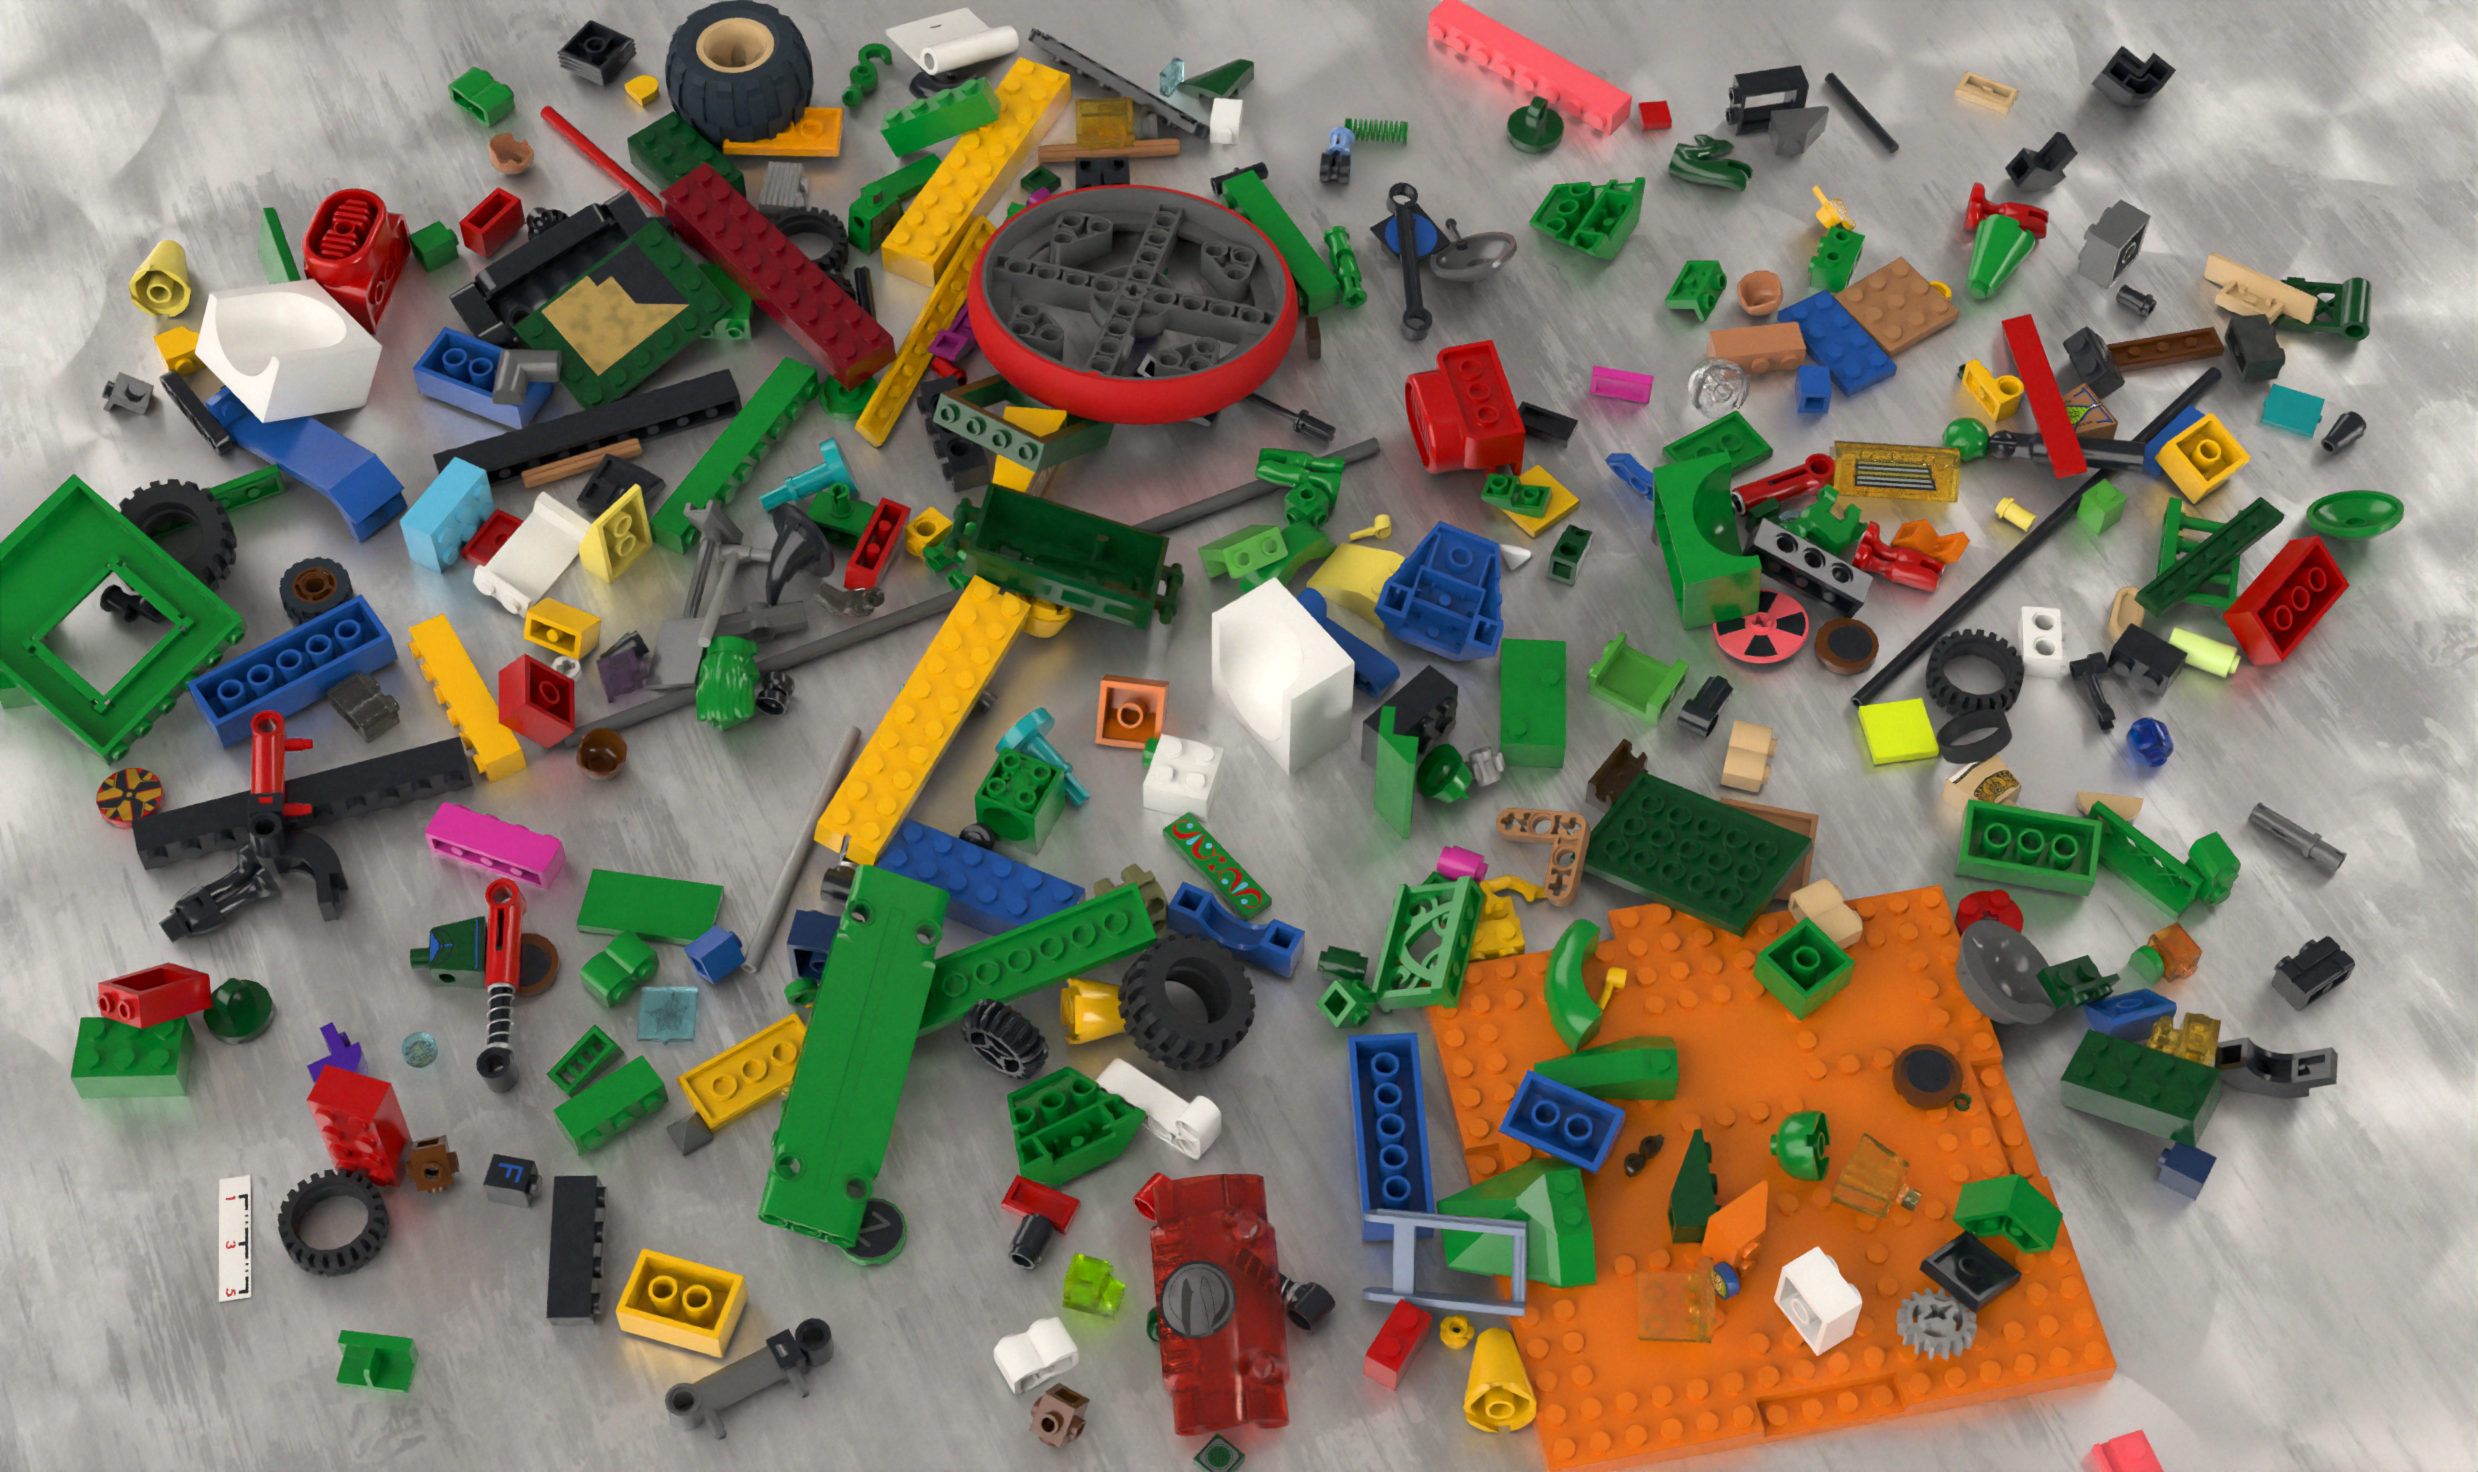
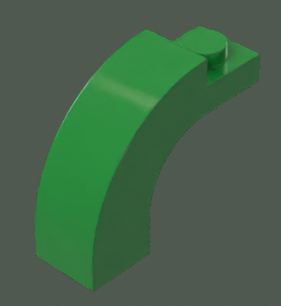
M1304 520L1296 522L1280 532L1288 555L1245 574L1238 588L1247 594L1274 577L1286 588L1293 575L1305 563L1316 558L1330 557L1336 550L1337 545L1328 540L1329 536L1324 531L1313 528Z

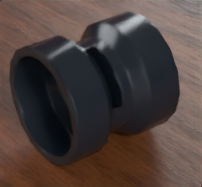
M1322 153L1319 181L1329 182L1332 179L1337 180L1339 183L1349 184L1351 155L1342 154L1340 157H1334L1331 153Z
M781 672L766 673L762 682L763 690L759 692L755 701L756 707L767 715L782 716L787 711L789 705L787 698L793 694L795 682L791 677Z

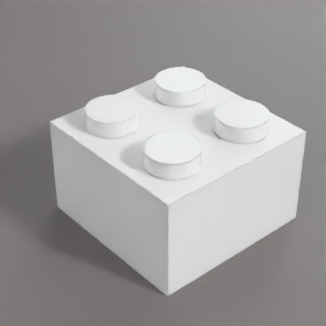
M1161 734L1143 784L1144 808L1180 817L1189 812L1197 821L1207 823L1224 773V748Z
M1818 1246L1783 1266L1774 1296L1776 1304L1817 1356L1852 1336L1863 1304L1857 1288L1845 1281L1839 1273V1268L1834 1259L1829 1255H1825Z

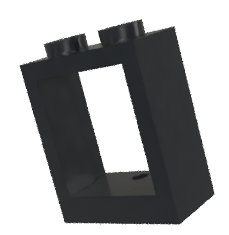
M1801 65L1734 75L1733 87L1729 88L1730 106L1726 108L1725 115L1727 124L1732 125L1736 136L1768 131L1772 111L1805 108L1809 84ZM1785 92L1783 103L1745 108L1746 97Z

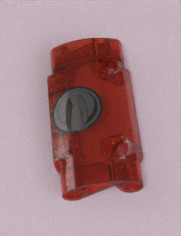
M1217 1174L1181 1178L1156 1184L1153 1186L1156 1225L1151 1228L1150 1241L1163 1382L1168 1395L1172 1398L1175 1434L1179 1436H1195L1246 1424H1252L1262 1429H1274L1288 1425L1290 1420L1285 1385L1290 1378L1275 1228L1268 1220V1213L1266 1212L1267 1201L1264 1177L1256 1174ZM1257 1225L1255 1234L1250 1237L1251 1229ZM1271 1364L1270 1374L1264 1377L1266 1367Z

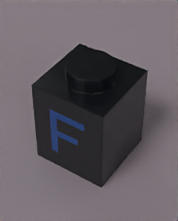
M494 1154L483 1186L488 1201L530 1208L533 1196H538L540 1193L542 1176L538 1173L535 1161Z

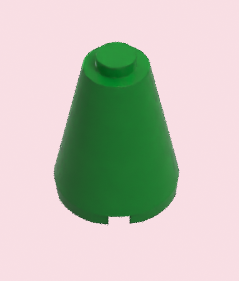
M1993 214L1989 215L1987 220L1983 218L1977 227L1966 279V287L1973 297L1978 299L1992 297L2032 251L2035 245V238L2029 229H2027L2026 233L2020 229V222L2008 216Z

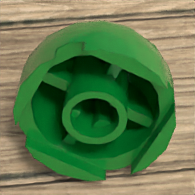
M1808 1110L1794 1112L1786 1116L1780 1123L1777 1134H1772L1771 1154L1777 1156L1780 1167L1787 1175L1804 1181H1824L1830 1157H1824L1825 1145H1830V1131L1826 1114L1821 1113V1111Z

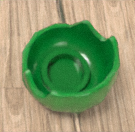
M1964 417L1956 419L1947 426L1942 435L1944 450L1952 457L1960 458L1965 462H1970L1978 456L1984 459L1989 452L1988 442L1990 436L1987 427L1976 418Z

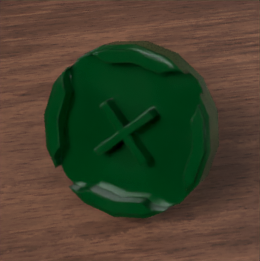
M1535 96L1530 106L1519 108L1509 116L1506 131L1507 136L1510 137V142L1515 147L1530 153H1541V150L1547 148L1548 151L1552 150L1561 143L1564 124L1557 112L1548 108L1547 99Z
M236 978L228 979L211 993L212 1007L205 1009L203 1013V1018L210 1034L219 1041L230 1044H238L241 1040L248 1038L249 1041L258 1038L268 1029L274 1018L273 1002L268 990L258 982L247 979L238 980Z

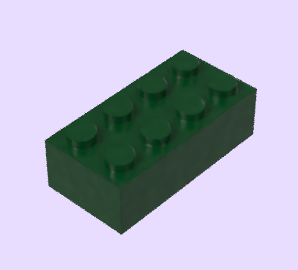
M674 111L627 138L631 163L661 191H664L707 162L747 199L743 173Z
M2088 1029L2060 1079L2063 1105L2194 1148L2223 1096L2221 1070Z

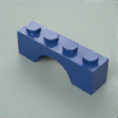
M1182 882L1168 906V929L1185 936L1188 933L1200 935V940L1203 941L1209 938L1218 942L1216 946L1222 950L1227 948L1233 953V956L1289 979L1304 954L1305 931L1276 919L1262 925L1243 921L1226 911L1212 893L1186 882Z

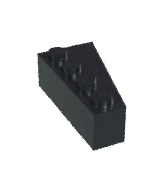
M554 1176L546 1316L552 1326L596 1325V1316L602 1313L603 1297L602 1293L599 1292L600 1279L604 1277L602 1251L603 1243L606 1240L605 1219L608 1190L607 1187L603 1186L598 1176Z

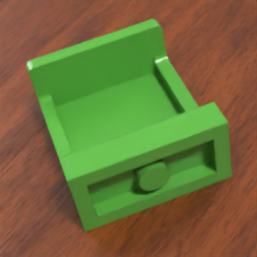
M1250 525L1197 548L1208 578H1213L1228 571L1230 577L1236 579L1288 555L1278 526Z
M1620 632L1615 641L1610 640L1607 643L1600 662L1595 661L1591 665L1587 674V679L1590 680L1588 693L1656 727L1685 685L1689 663L1678 658L1674 665L1670 667L1627 646V634Z

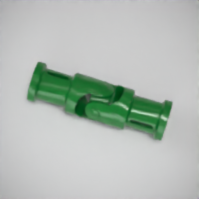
M1334 226L1324 233L1323 239L1329 246V261L1333 273L1336 275L1335 278L1340 283L1342 292L1341 303L1345 308H1358L1367 301V293L1361 287L1362 276L1358 268L1354 249L1349 245L1348 241L1350 234L1345 227Z

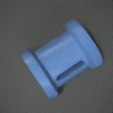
M1346 127L1333 128L1329 133V141L1331 143L1330 147L1326 149V153H1331L1334 157H1340V153L1351 155L1350 146L1354 143V133Z

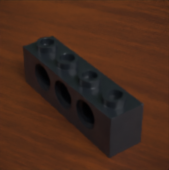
M955 375L920 383L921 396L916 397L920 414H926L927 419L924 421L928 436H934L935 438L933 447L936 458L943 459L944 464H941L944 479L946 482L951 481L956 493L989 484L990 472L989 463L981 445L933 422L940 393L959 387Z
M1762 518L1750 533L1742 553L1744 557L1759 556L1762 574L1844 618H1852L1863 606L1873 579L1871 575L1765 518Z

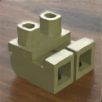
M1132 864L1121 872V879L1124 883L1115 887L1110 878H1103L1094 883V894L1098 897L1137 882L1152 924L1159 921V924L1153 927L1156 936L1170 930L1168 929V900L1151 870L1144 873L1137 864Z

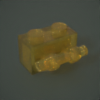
M1132 97L1075 99L1077 148H1088L1089 151H1095L1098 147H1114V150H1123V147L1135 146Z
M2186 1012L2178 1030L2173 1028L2172 1018L2163 1016L2154 1023L2151 1030L2152 1037L2147 1040L2145 1047L2211 1066L2216 1054L2221 1020L2210 1018L2205 1014Z

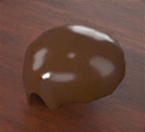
M595 728L585 733L581 737L576 755L579 770L585 776L594 780L612 779L621 773L625 765L627 744L619 733L610 728Z

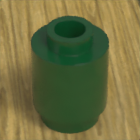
M1329 945L1327 952L1321 951L1317 971L1323 972L1322 979L1331 981L1335 979H1359L1364 982L1368 957L1361 956V952Z

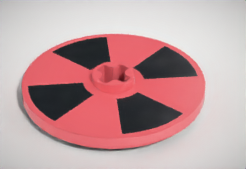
M1760 589L1758 613L1713 623L1714 637L1719 646L1729 655L1751 663H1772L1790 657L1803 646L1809 632V619L1801 604L1785 593L1770 589Z

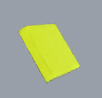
M1922 698L1859 706L1858 715L1875 765L1938 756L1939 748Z

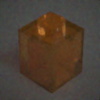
M2178 922L2152 934L2146 945L2154 948L2161 955L2165 964L2163 978L2168 983L2178 978L2186 979L2194 974L2198 969L2197 964L2203 952Z

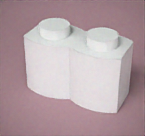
M1059 1317L1042 1318L1034 1322L1026 1333L1010 1334L1002 1338L994 1348V1359L1012 1391L1017 1395L1031 1390L1046 1379L1058 1376L1079 1363V1350Z

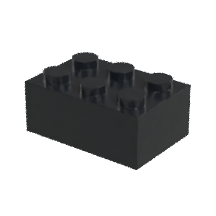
M1428 665L1383 704V706L1396 707L1394 734L1419 737L1417 757L1420 754L1425 755L1428 753L1437 739L1442 735L1447 736L1456 725V708L1458 706V686L1431 665ZM1382 706L1363 721L1361 760L1375 771Z

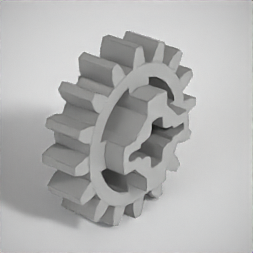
M1925 1288L1923 1296L1914 1291L1911 1294L1910 1300H1902L1901 1309H1898L1896 1319L1898 1324L1897 1335L1904 1336L1903 1344L1905 1346L1914 1344V1353L1917 1355L1924 1350L1928 1352L1929 1359H1933L1936 1353L1941 1354L1944 1360H1948L1949 1352H1953L1959 1357L1962 1355L1963 1348H1971L1977 1331V1324H1975L1977 1315L1974 1312H1969V1308L1964 1304L1958 1303L1954 1296H1945L1944 1289H1940L1938 1294H1933L1929 1288ZM1915 1316L1918 1318L1916 1323L1913 1321ZM1959 1324L1960 1330L1957 1332L1956 1325Z

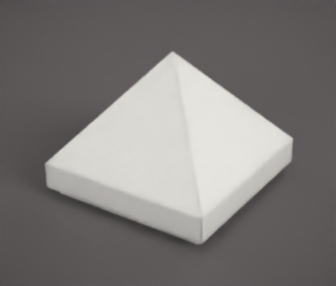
M1502 544L1499 548L1511 571L1532 558L1534 553L1532 550L1508 544Z

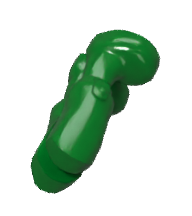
M1261 448L1258 457L1259 463L1255 471L1257 479L1292 488H1298L1308 481L1314 487L1322 489L1329 498V507L1335 508L1345 457L1317 458L1304 451Z

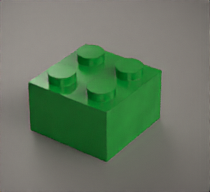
M1806 917L1758 953L1753 976L1802 1021L1850 984L1856 962Z

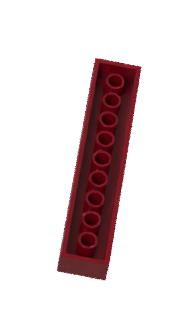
M707 162L659 193L665 217L849 392L897 359L893 337Z

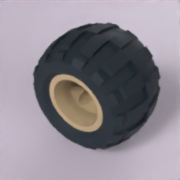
M753 0L721 1L695 11L687 17V21L684 24L679 25L675 30L666 57V85L674 111L708 143L712 144L714 148L723 150V141L725 139L738 143H754V141L765 138L772 140L776 138L778 133H783V130L790 126L791 121H793L795 126L803 118L805 107L810 105L814 86L811 54L800 30L795 26L790 17L780 14L778 8L769 4L753 2Z

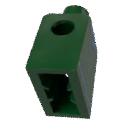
M485 916L433 927L430 930L429 947L410 949L411 968H429L434 985L485 989L488 929Z

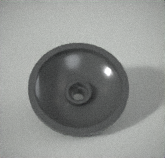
M1485 232L1462 238V240H1467V249L1457 250V241H1453L1451 245L1432 256L1430 266L1435 275L1446 280L1482 282L1489 276L1497 273L1512 259L1517 250V243L1511 234L1504 232Z

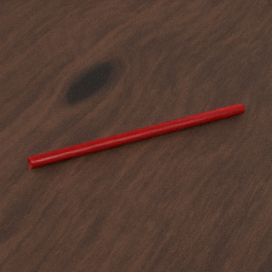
M546 106L541 110L540 116L624 189H628L632 196L657 217L665 216L661 200L551 106ZM673 224L674 232L710 263L715 264Z

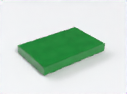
M1736 410L1663 447L1662 455L1670 464L1729 450L1732 461L1731 477L1772 457L1773 449Z

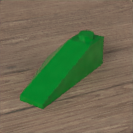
M1634 1036L1534 1063L1535 1073L1596 1099L1675 1100L1679 1080L1677 1048L1672 1036Z

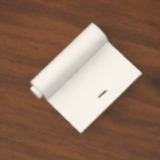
M967 7L886 29V34L930 75H936L1014 53L1017 51L1020 42L1017 31L1010 25L990 29Z

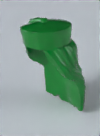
M735 636L712 637L711 643L707 647V657L701 662L698 686L695 693L698 722H704L707 719L709 721H714L715 719L717 721H730L735 716L739 718L753 716L754 685L761 679L753 656L758 654L755 642Z

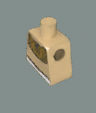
M1995 754L1984 760L1968 763L1948 777L1941 798L1962 813L1968 799L2019 807L2016 802L2022 786L2001 758Z

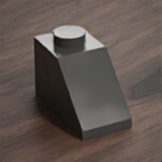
M1828 106L1772 111L1768 132L1775 156L1804 153L1825 131L1829 113Z

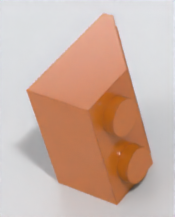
M1106 674L1102 678L1100 686L1095 744L1144 749L1148 738H1160L1161 734H1163L1167 714L1170 682Z
M1764 1179L1708 1219L1701 1252L1713 1265L1719 1262L1727 1263L1737 1276L1745 1277L1749 1275L1758 1265L1757 1259L1762 1249L1761 1244L1766 1228L1769 1184Z

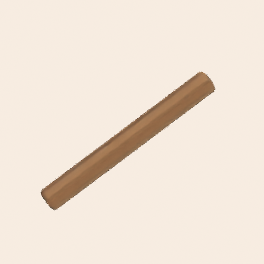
M1178 138L1043 145L1038 147V159L1041 163L1076 161V158L1128 156V158L1180 154V141Z

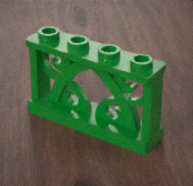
M1471 876L1458 877V880L1455 882L1409 887L1407 884L1399 885L1396 898L1393 901L1390 922L1386 928L1382 952L1378 957L1376 975L1371 984V997L1376 999L1384 1012H1392L1393 1009L1434 1005H1443L1444 1008H1457L1485 894ZM1432 903V910L1427 912L1420 904ZM1441 921L1445 924V929H1442ZM1433 927L1437 935L1442 938L1441 946L1431 951L1420 965L1413 959L1409 949L1426 931ZM1413 977H1415L1413 982L1406 989H1398L1399 985L1401 987H1404L1412 981ZM1422 982L1431 985L1430 987H1420Z

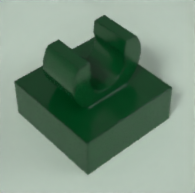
M1771 497L1749 509L1745 530L1750 534L1762 518L1779 525L1782 522L1778 517L1781 504L1774 497Z

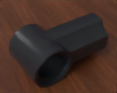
M1719 675L1716 677L1709 676L1693 700L1689 698L1685 702L1677 718V724L1707 738L1718 721L1719 713L1732 696L1734 688L1730 686L1727 679Z

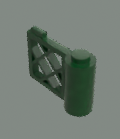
M2287 277V280H2281L2282 283L2316 297L2318 301L2313 320L2309 324L2299 320L2284 319L2286 314L2282 313L2277 319V329L2339 333L2342 338L2348 341H2360L2368 337L2370 333L2372 285L2366 279L2355 277L2346 280L2343 284L2305 281V278ZM2321 293L2335 294L2334 298L2326 303L2317 295ZM2325 312L2333 319V322H2321L2315 317Z

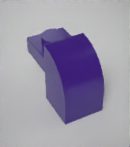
M333 1022L320 1027L331 1055L307 1066L314 1085L325 1064L367 1076L368 1065L360 1043L357 1042L351 1045L345 1031L338 1033Z

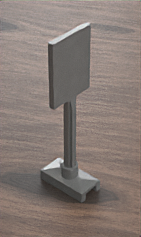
M713 500L707 502L706 509L700 510L692 503H686L683 514L701 532V547L682 618L679 620L662 621L645 685L648 690L698 686L700 666L705 658L707 647H701L697 643L706 618H697L714 549L719 547L721 543L741 545L744 535Z

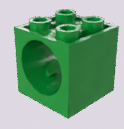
M1003 747L974 796L977 823L987 825L993 831L995 840L1037 856L1066 807L1064 769Z

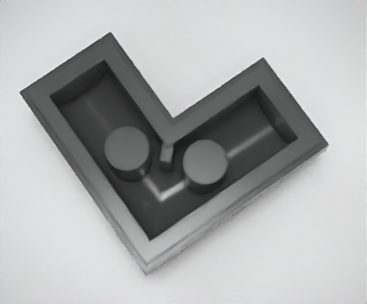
M501 349L492 393L493 404L524 405L528 382H559L563 360L561 351Z

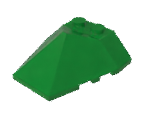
M1555 1156L1537 1158L1436 1202L1438 1214L1528 1222L1527 1280L1549 1283V1287L1559 1289L1596 1285L1593 1230L1578 1166ZM1441 1229L1448 1269L1493 1277V1274L1512 1277L1513 1235Z

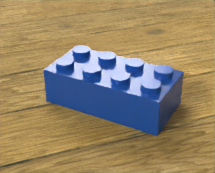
M447 327L443 328L412 368L419 393L518 430L528 426L554 391L553 382H528L524 405L493 404L492 393L500 351L504 348Z

